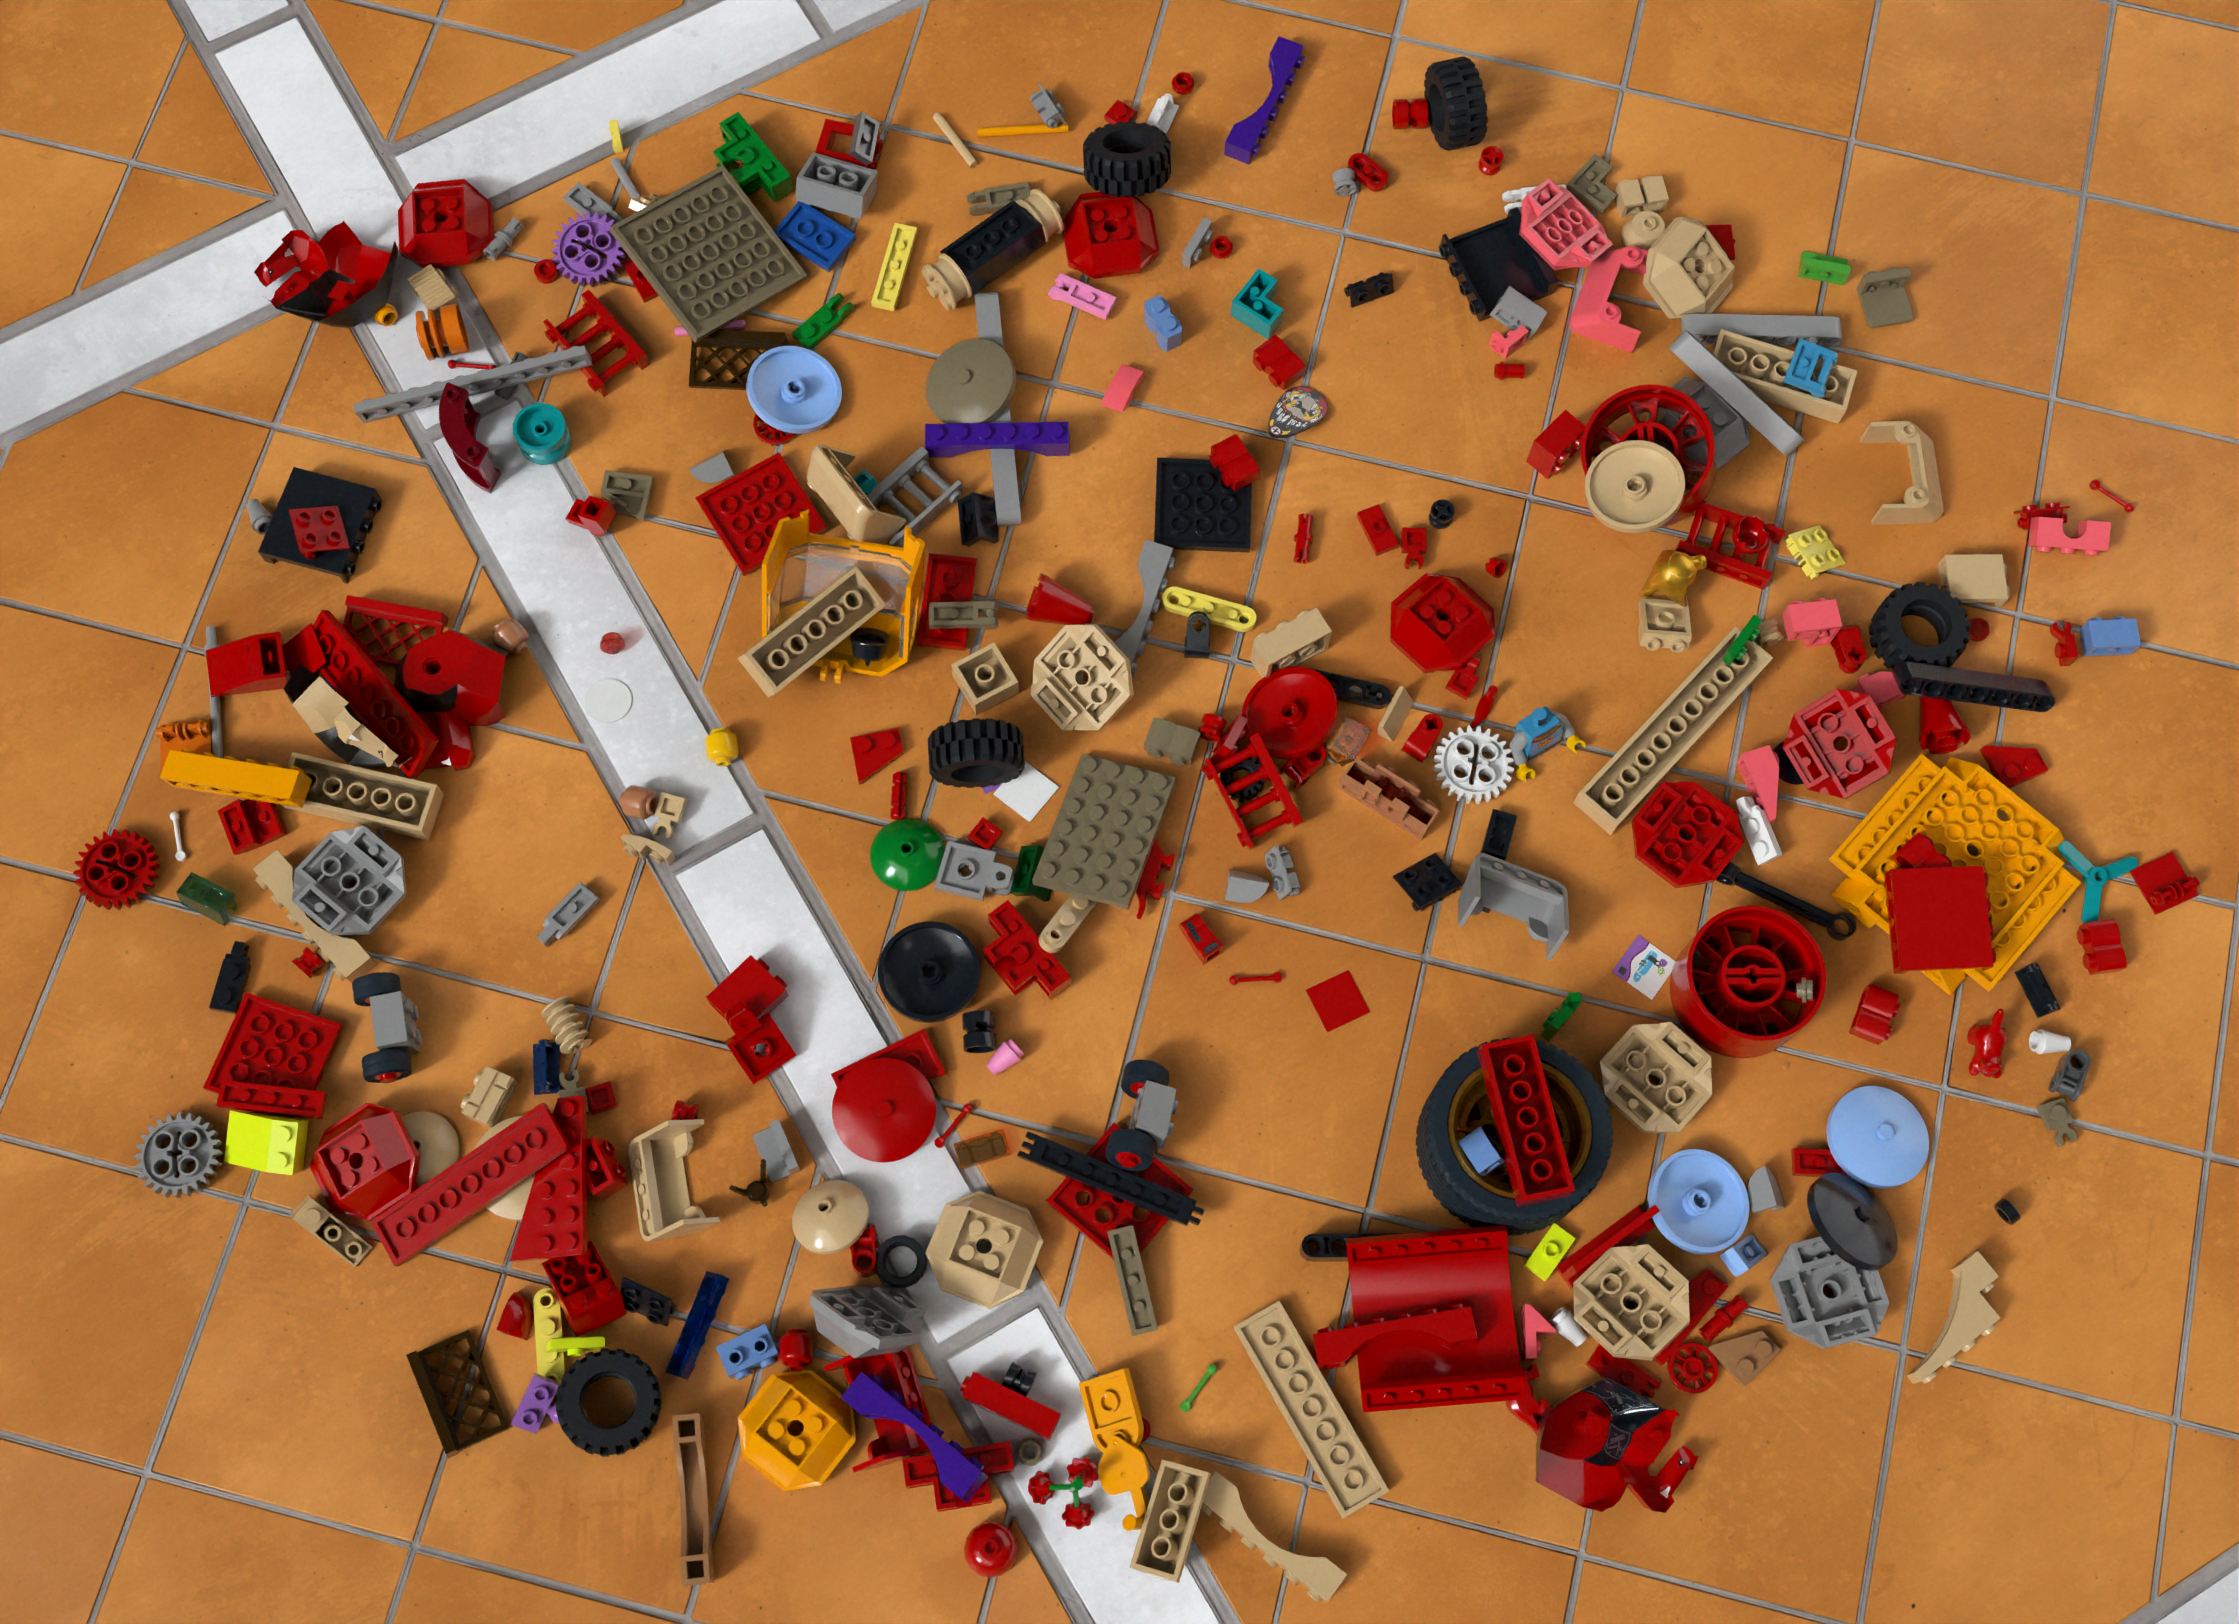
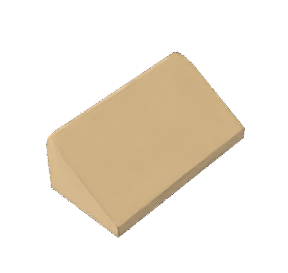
M1400 686L1397 689L1376 732L1378 736L1391 742L1394 741L1413 705V700L1405 687Z

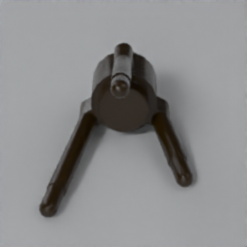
M761 1160L759 1181L751 1182L747 1189L733 1185L729 1187L731 1191L741 1194L743 1197L748 1196L752 1203L762 1204L764 1207L768 1205L766 1200L769 1195L765 1185L767 1182L766 1160Z

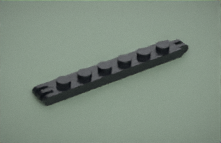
M1027 1132L1025 1137L1034 1141V1144L1023 1141L1021 1147L1029 1150L1030 1153L1027 1154L1019 1151L1017 1155L1019 1158L1181 1225L1187 1226L1189 1222L1195 1225L1200 1224V1219L1191 1216L1192 1213L1203 1216L1205 1211L1195 1206L1196 1200L1034 1133Z

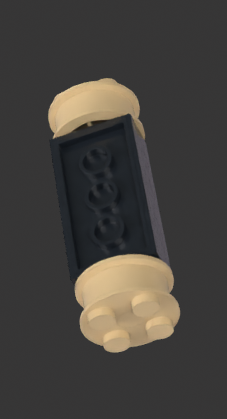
M1040 188L1033 189L1030 192V196L1025 200L1019 199L1016 202L1012 200L941 250L938 261L931 266L928 264L923 266L921 271L928 283L926 288L933 298L937 297L946 310H953L961 299H969L972 297V294L974 295L1048 243V238L1051 235L1062 233L1065 226L1059 214L1061 209L1057 202L1051 201Z

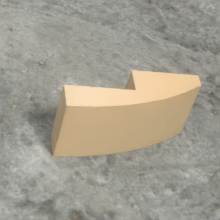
M623 834L620 838L624 844L623 849L634 858L638 855L644 860L649 854L657 863L661 864L664 862L668 866L676 859L670 849L653 840Z

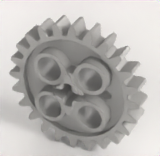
M178 1112L176 1119L172 1115L167 1114V1122H163L159 1118L156 1119L158 1127L148 1126L149 1136L141 1134V1138L145 1140L144 1144H136V1147L142 1150L140 1154L134 1155V1158L141 1161V1163L134 1166L135 1169L143 1171L138 1177L142 1180H147L144 1184L146 1187H153V1192L157 1194L162 1192V1195L167 1198L172 1193L174 1197L180 1198L182 1191L185 1195L191 1196L192 1188L201 1192L200 1183L203 1182L210 1185L211 1183L207 1177L209 1175L217 1176L213 1167L222 1166V1163L217 1161L216 1157L222 1156L224 1153L216 1148L223 1145V1142L214 1140L218 1137L219 1132L216 1130L211 1131L213 1128L211 1123L207 1122L204 1124V1118L199 1116L195 1119V1115L189 1113L185 1118L183 1113ZM193 1136H197L196 1144L189 1147V1140ZM170 1137L171 1142L169 1146L162 1149L163 1141ZM196 1162L194 1171L187 1173L189 1164ZM169 1163V1170L161 1175L162 1166Z

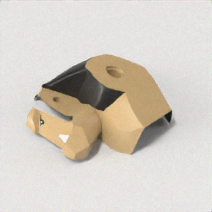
M299 665L285 685L284 691L293 707L312 732L331 751L352 766H395L400 768L407 762L397 764L394 760L398 755L364 725L348 705L349 702L341 697L320 676H316L303 665Z

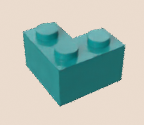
M1258 268L1233 299L1230 315L1266 339H1269L1281 325L1284 309L1271 301L1276 295L1278 280Z

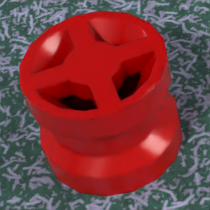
M1488 146L1483 149L1478 166L1483 174L1492 176L1500 171L1504 158L1502 150L1496 146Z
M1206 713L1202 717V726L1198 728V732L1201 733L1200 737L1211 742H1219L1222 737L1221 730L1226 726V720L1218 715Z
M308 947L303 950V954L299 958H295L292 961L310 979L314 976V971L317 968H322L325 965Z
M678 1100L674 1106L671 1120L697 1119L699 1105H686L683 1101Z

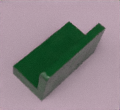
M1040 845L1021 846L1011 894L1017 897L1031 895L1043 902L1049 901L1051 889L1033 885L1032 881L1045 849Z

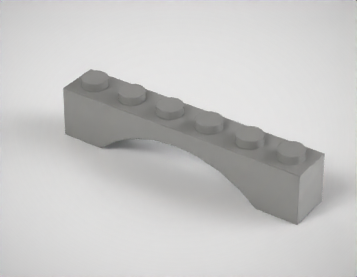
M1145 540L1138 559V573L1142 580L1144 591L1141 610L1128 631L1114 641V644L1130 660L1132 678H1134L1138 664L1135 663L1137 656H1142L1146 643L1142 642L1145 634L1149 635L1152 629L1153 621L1150 620L1152 613L1157 614L1160 606L1159 594L1160 592L1164 593L1168 584V579L1165 578L1167 571L1172 572L1176 558L1172 557L1173 548L1149 540Z

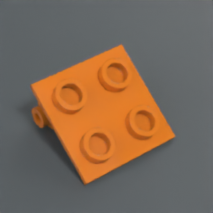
M211 719L160 724V727L155 729L157 738L160 737L161 772L170 750L181 752V749H187L198 755H202L203 752L212 754Z

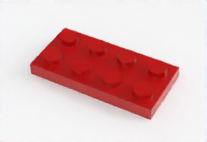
M929 553L917 646L966 651L969 628L930 629L929 603L972 602L977 558Z

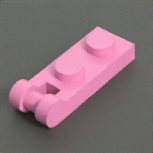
M1058 274L1055 279V286H1052L1048 292L1049 297L1053 300H1061L1104 320H1107L1116 304L1115 296L1064 274ZM1067 287L1069 288L1068 292L1064 291L1063 289Z

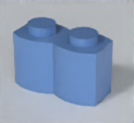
M1160 295L1145 301L1144 322L1147 328L1155 334L1160 348L1168 352L1180 346L1182 326L1178 318L1170 313L1168 302Z

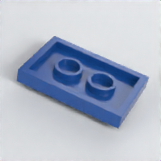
M800 201L797 202L774 230L784 245L827 272L831 271L856 240V234Z

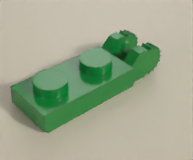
M841 293L836 294L827 304H824L792 332L793 338L804 348L812 350L843 323L842 321L852 313L854 305L848 302L836 313L834 310L844 300V296Z

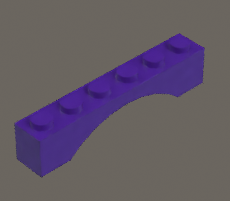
M1278 36L1269 57L1268 67L1272 78V88L1269 96L1254 114L1234 124L1225 141L1224 155L1248 165L1252 157H1257L1261 148L1259 143L1261 139H1266L1270 130L1268 125L1270 121H1275L1279 111L1277 107L1279 103H1284L1288 93L1286 89L1288 86L1292 87L1296 78L1295 71L1297 68L1301 69L1304 63L1305 56L1302 55L1303 45Z
M1069 422L925 424V448L928 451L929 458H952L963 453L984 449H1014L1034 452L1044 456H1070Z
M861 1372L841 1398L867 1419L893 1420L912 1428L925 1441L932 1452L938 1467L940 1482L961 1500L968 1503L988 1478V1475L982 1471L985 1466L973 1456L967 1459L961 1454L964 1448L953 1439L949 1443L941 1436L944 1432L931 1422L929 1426L922 1421L924 1415L913 1406L909 1409L902 1404L904 1398L892 1389L888 1393L882 1388L884 1382L873 1373L868 1376Z

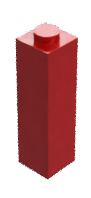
M974 1371L971 1377H965L960 1391L963 1392L962 1399L1049 1441L1061 1417V1413Z

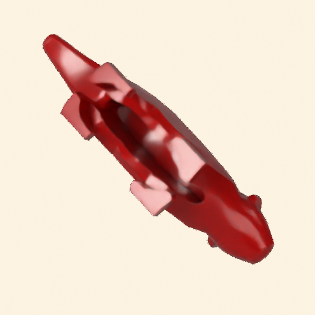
M1157 836L1135 892L1139 900V909L1136 916L1139 920L1142 918L1146 908L1147 894L1154 900L1160 901L1164 883L1156 885V879L1159 876L1161 867L1169 871L1171 870L1175 854L1172 853L1169 856L1164 854L1158 843Z
M1535 1364L1531 1365L1528 1370L1521 1367V1370L1524 1372L1526 1399L1506 1401V1405L1517 1419L1528 1425L1538 1436L1539 1423L1534 1415L1541 1416V1413L1549 1406L1547 1399L1537 1402L1533 1397V1388L1529 1380H1535L1540 1377L1537 1365Z

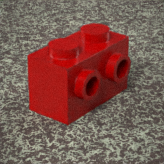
M594 1136L587 1140V1185L593 1196L608 1198L628 1185L625 1179L626 1172L614 1156L616 1151L609 1140Z

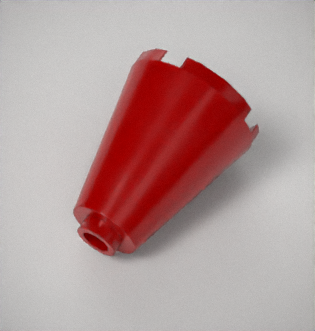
M1040 573L1037 579L1040 582L1038 587L1034 586L1026 610L1028 614L1025 616V619L1062 625L1090 624L1095 610L1091 609L1092 604L1049 576Z
M1920 696L1919 743L1923 751L1928 749L1930 754H1945L1957 750V745L1962 742L1966 745L1971 738L1970 731L1952 700Z

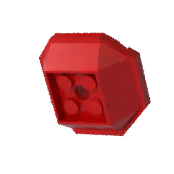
M465 179L418 183L398 209L399 251L401 256L409 259L421 268L429 264L434 268L472 264L484 254L483 250L494 240L493 207L491 202Z
M1101 192L1080 194L1062 220L1065 226L1062 234L1068 267L1079 270L1091 278L1099 279L1141 273L1159 255V245L1152 210L1136 196H1131L1130 198H1125V196L1113 197L1111 194L1105 195Z
M1425 573L1391 602L1390 642L1423 673L1460 670L1495 638L1494 609L1460 578ZM1446 617L1448 620L1441 621L1438 618Z
M1837 688L1793 715L1787 738H1785L1782 748L1808 790L1848 799L1890 774L1898 738L1871 695ZM1841 738H1846L1848 740L1847 748L1839 751L1837 742Z
M1662 782L1632 820L1635 858L1674 888L1713 883L1745 843L1736 812L1696 782ZM1679 833H1686L1690 840H1683Z
M365 1103L324 1130L309 1167L330 1211L372 1221L416 1190L420 1155L398 1111L373 1103ZM361 1157H363L362 1166L360 1164Z

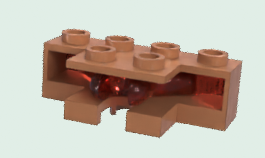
M1355 757L1339 780L1337 788L1419 840H1422L1440 811L1436 808V804L1429 799L1424 798L1422 800L1419 798L1421 790L1418 789V785L1410 779L1403 780L1396 775L1397 772L1387 765L1383 767L1378 764L1376 769H1373L1374 766L1365 759L1359 760Z

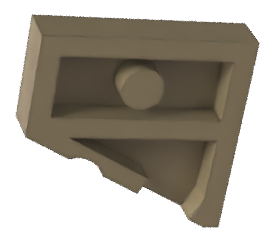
M605 470L601 494L641 522H645L654 479L653 476Z

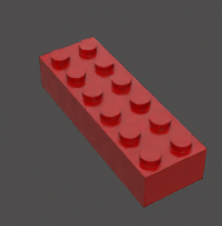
M1534 1034L1482 1044L1477 1054L1517 1207L1570 1196L1575 1191Z

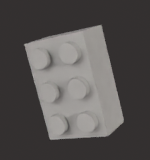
M812 152L797 176L796 201L845 214L852 218L862 219L876 195L878 171Z

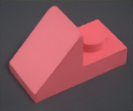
M1525 1304L1520 1308L1522 1361L1532 1362L1541 1353V1341L1536 1338V1335H1554L1557 1331L1530 1304Z

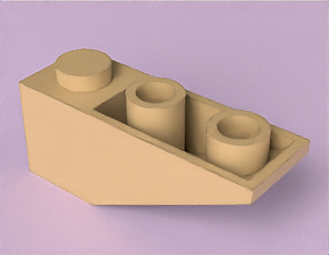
M309 1194L290 1213L293 1220L354 1268L372 1248L368 1242Z

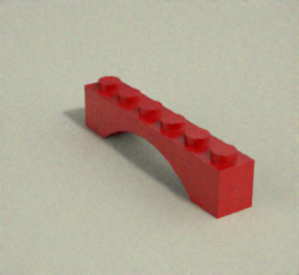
M1464 1304L1450 1306L1449 1310L1438 1312V1309H1428L1422 1312L1423 1315L1413 1317L1411 1313L1398 1315L1396 1320L1386 1321L1385 1318H1377L1371 1320L1370 1324L1362 1326L1359 1323H1349L1344 1325V1329L1333 1330L1332 1327L1321 1328L1317 1330V1334H1313L1319 1370L1345 1367L1365 1347L1393 1336H1422L1439 1341L1450 1348L1476 1344L1477 1333L1471 1306L1465 1307Z

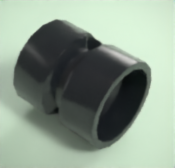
M979 1010L962 1014L963 1030L967 1032L963 1036L964 1052L988 1053L997 1050L996 1034L992 1032L996 1028L995 1013Z

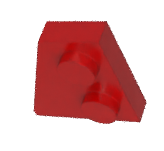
M1986 745L1980 749L1994 777L2007 788L2014 787L2048 771L2038 750L2034 748Z

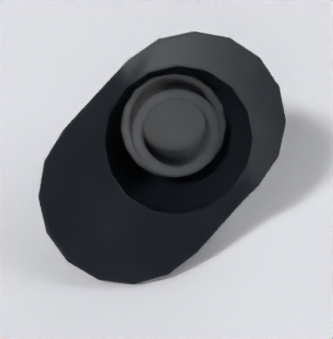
M857 628L850 634L852 654L857 659L865 660L866 667H868L871 661H880L884 658L887 647L890 644V637L886 632L879 629Z

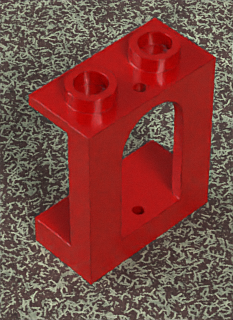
M825 119L815 153L876 170V156L881 153L883 147V140H880L879 130L873 161L865 165L849 154L831 151L836 134L853 136L855 125Z

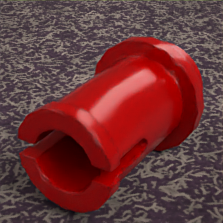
M1503 361L1495 364L1494 377L1499 378V380H1503V378L1523 379L1525 376L1524 364H1504Z

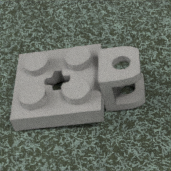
M948 841L934 889L983 902L986 891L1001 896L1010 894L1014 879L1013 870L1005 864L995 862L996 852ZM969 866L972 873L963 877L959 869Z

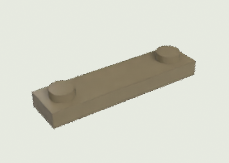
M1133 1225L1107 1231L1132 1336L1158 1330Z

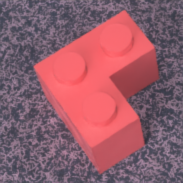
M1819 598L1808 603L1794 601L1782 613L1788 641L1803 639L1805 647L1829 645L1842 627L1836 599L1827 600V598Z

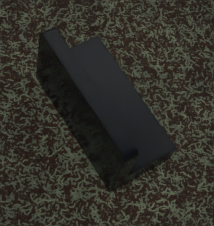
M975 492L958 500L962 545L969 547L980 540L994 544L999 542L995 500Z

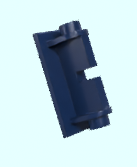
M547 1039L539 1040V1044H533L534 1095L558 1093L560 1090V1083L558 1081L560 1074L559 1045L556 1042L549 1043Z

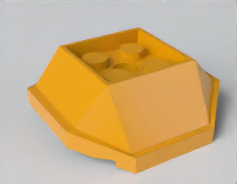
M812 1370L772 1374L738 1416L742 1458L785 1492L823 1486L857 1442L854 1409L841 1398L843 1395ZM795 1422H801L804 1426V1430L799 1436H791L790 1427Z

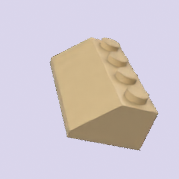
M1162 1459L1130 1568L1164 1580L1179 1583L1211 1473Z

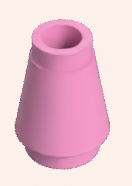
M1012 1039L1007 1042L1004 1041L986 1066L997 1076L1021 1061L1020 1057L1024 1053Z

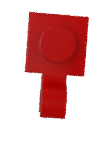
M2057 622L2050 626L2051 635L2058 639L2055 646V656L2059 658L2060 666H2070L2078 658L2075 635H2071L2072 626L2070 622H2066L2063 625L2064 631L2058 629Z
M1473 657L1465 669L1455 670L1445 689L1467 700L1479 680V677L1474 675L1481 659Z

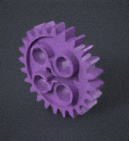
M586 211L585 218L577 213L576 221L569 217L570 225L567 226L562 223L561 226L564 231H556L560 238L559 240L552 241L557 246V248L551 249L553 254L556 255L553 258V261L558 264L556 268L563 272L562 275L566 279L570 278L569 280L573 284L578 281L582 287H584L586 281L590 287L594 286V281L602 285V278L604 277L611 281L609 274L618 275L615 268L617 266H624L620 259H627V256L622 252L625 250L610 232L611 226L616 224L613 219L610 220L606 214L601 218L598 212H595L592 217L589 211ZM589 231L586 237L581 238L584 232ZM576 240L589 249L585 250L581 245L573 243V241ZM609 240L607 246L601 247L603 242ZM594 248L599 254L605 255L607 258L600 257L590 249ZM578 251L576 257L570 258L573 252ZM598 261L595 267L590 268L592 262Z

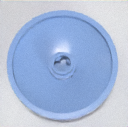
M780 346L761 354L752 364L746 382L747 397L755 413L768 425L788 433L803 434L821 429L836 415L842 397L840 379L831 364L816 352L798 346Z
M1880 1086L1856 1088L1841 1097L1835 1103L1828 1116L1826 1135L1831 1154L1848 1176L1863 1185L1878 1189L1898 1187L1914 1178L1921 1171L1927 1160L1929 1137L1924 1120L1911 1102L1891 1089Z
M1687 1149L1679 1151L1663 1160L1652 1174L1648 1187L1649 1209L1654 1205L1659 1208L1660 1211L1652 1218L1664 1237L1676 1247L1694 1254H1712L1731 1246L1742 1235L1749 1217L1748 1194L1741 1177L1726 1160L1709 1151Z

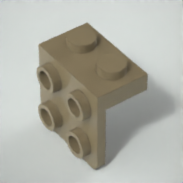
M1895 267L1888 271H1871L1864 274L1856 290L1868 327L1878 328L1912 321L1914 316L1904 288L1911 277L1909 267L1902 269Z

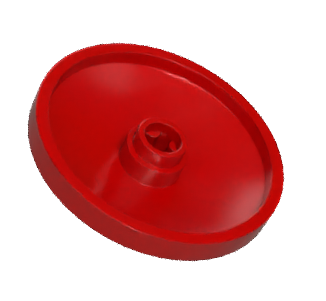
M1287 667L1276 670L1269 677H1263L1248 693L1241 714L1248 719L1243 729L1246 730L1245 734L1248 740L1250 736L1259 733L1272 758L1292 759L1304 756L1320 747L1333 732L1339 715L1337 695L1330 682L1315 670L1305 667Z
M876 1058L854 1067L839 1083L832 1103L833 1124L843 1144L857 1156L873 1162H894L916 1152L929 1137L936 1118V1101L927 1079L912 1065L892 1058Z

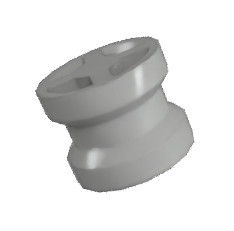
M1342 168L1332 174V180L1336 184L1334 186L1336 195L1342 197L1349 196L1357 191V184L1354 182V170Z

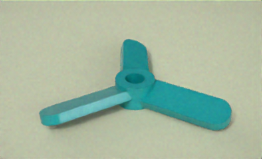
M2063 841L2058 845L2059 852L2083 875V881L2086 884L2081 921L2083 924L2098 921L2102 886L2108 880L2129 873V871L2137 868L2138 861L2135 857L2127 856L2106 865L2095 867L2069 841Z

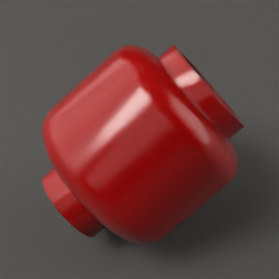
M803 1329L786 1331V1334L779 1339V1362L788 1366L790 1371L804 1370V1366L809 1365L813 1361V1337Z

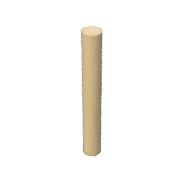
M940 112L933 115L934 121L969 167H975L978 163Z

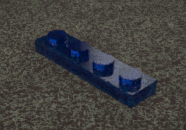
M706 1271L665 1371L666 1373L686 1380L689 1379L690 1374L695 1368V1362L701 1347L705 1343L711 1322L716 1316L720 1300L726 1291L729 1278Z

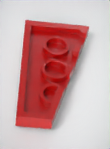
M925 1029L831 1074L838 1087L845 1075L857 1065L876 1058H892L912 1065L927 1080L947 1075Z

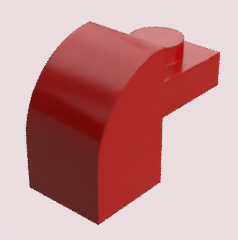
M589 495L586 501L576 499L565 519L570 524L589 530L592 535L604 536L615 518L616 512L609 502Z

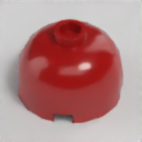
M995 1521L980 1523L966 1537L964 1545L965 1560L970 1568L980 1576L989 1578L1002 1576L1012 1568L1017 1559V1539L1012 1530L1003 1523Z

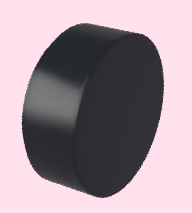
M2002 1198L1994 1205L1997 1214L2007 1224L2013 1225L2020 1220L2018 1211L2006 1199Z

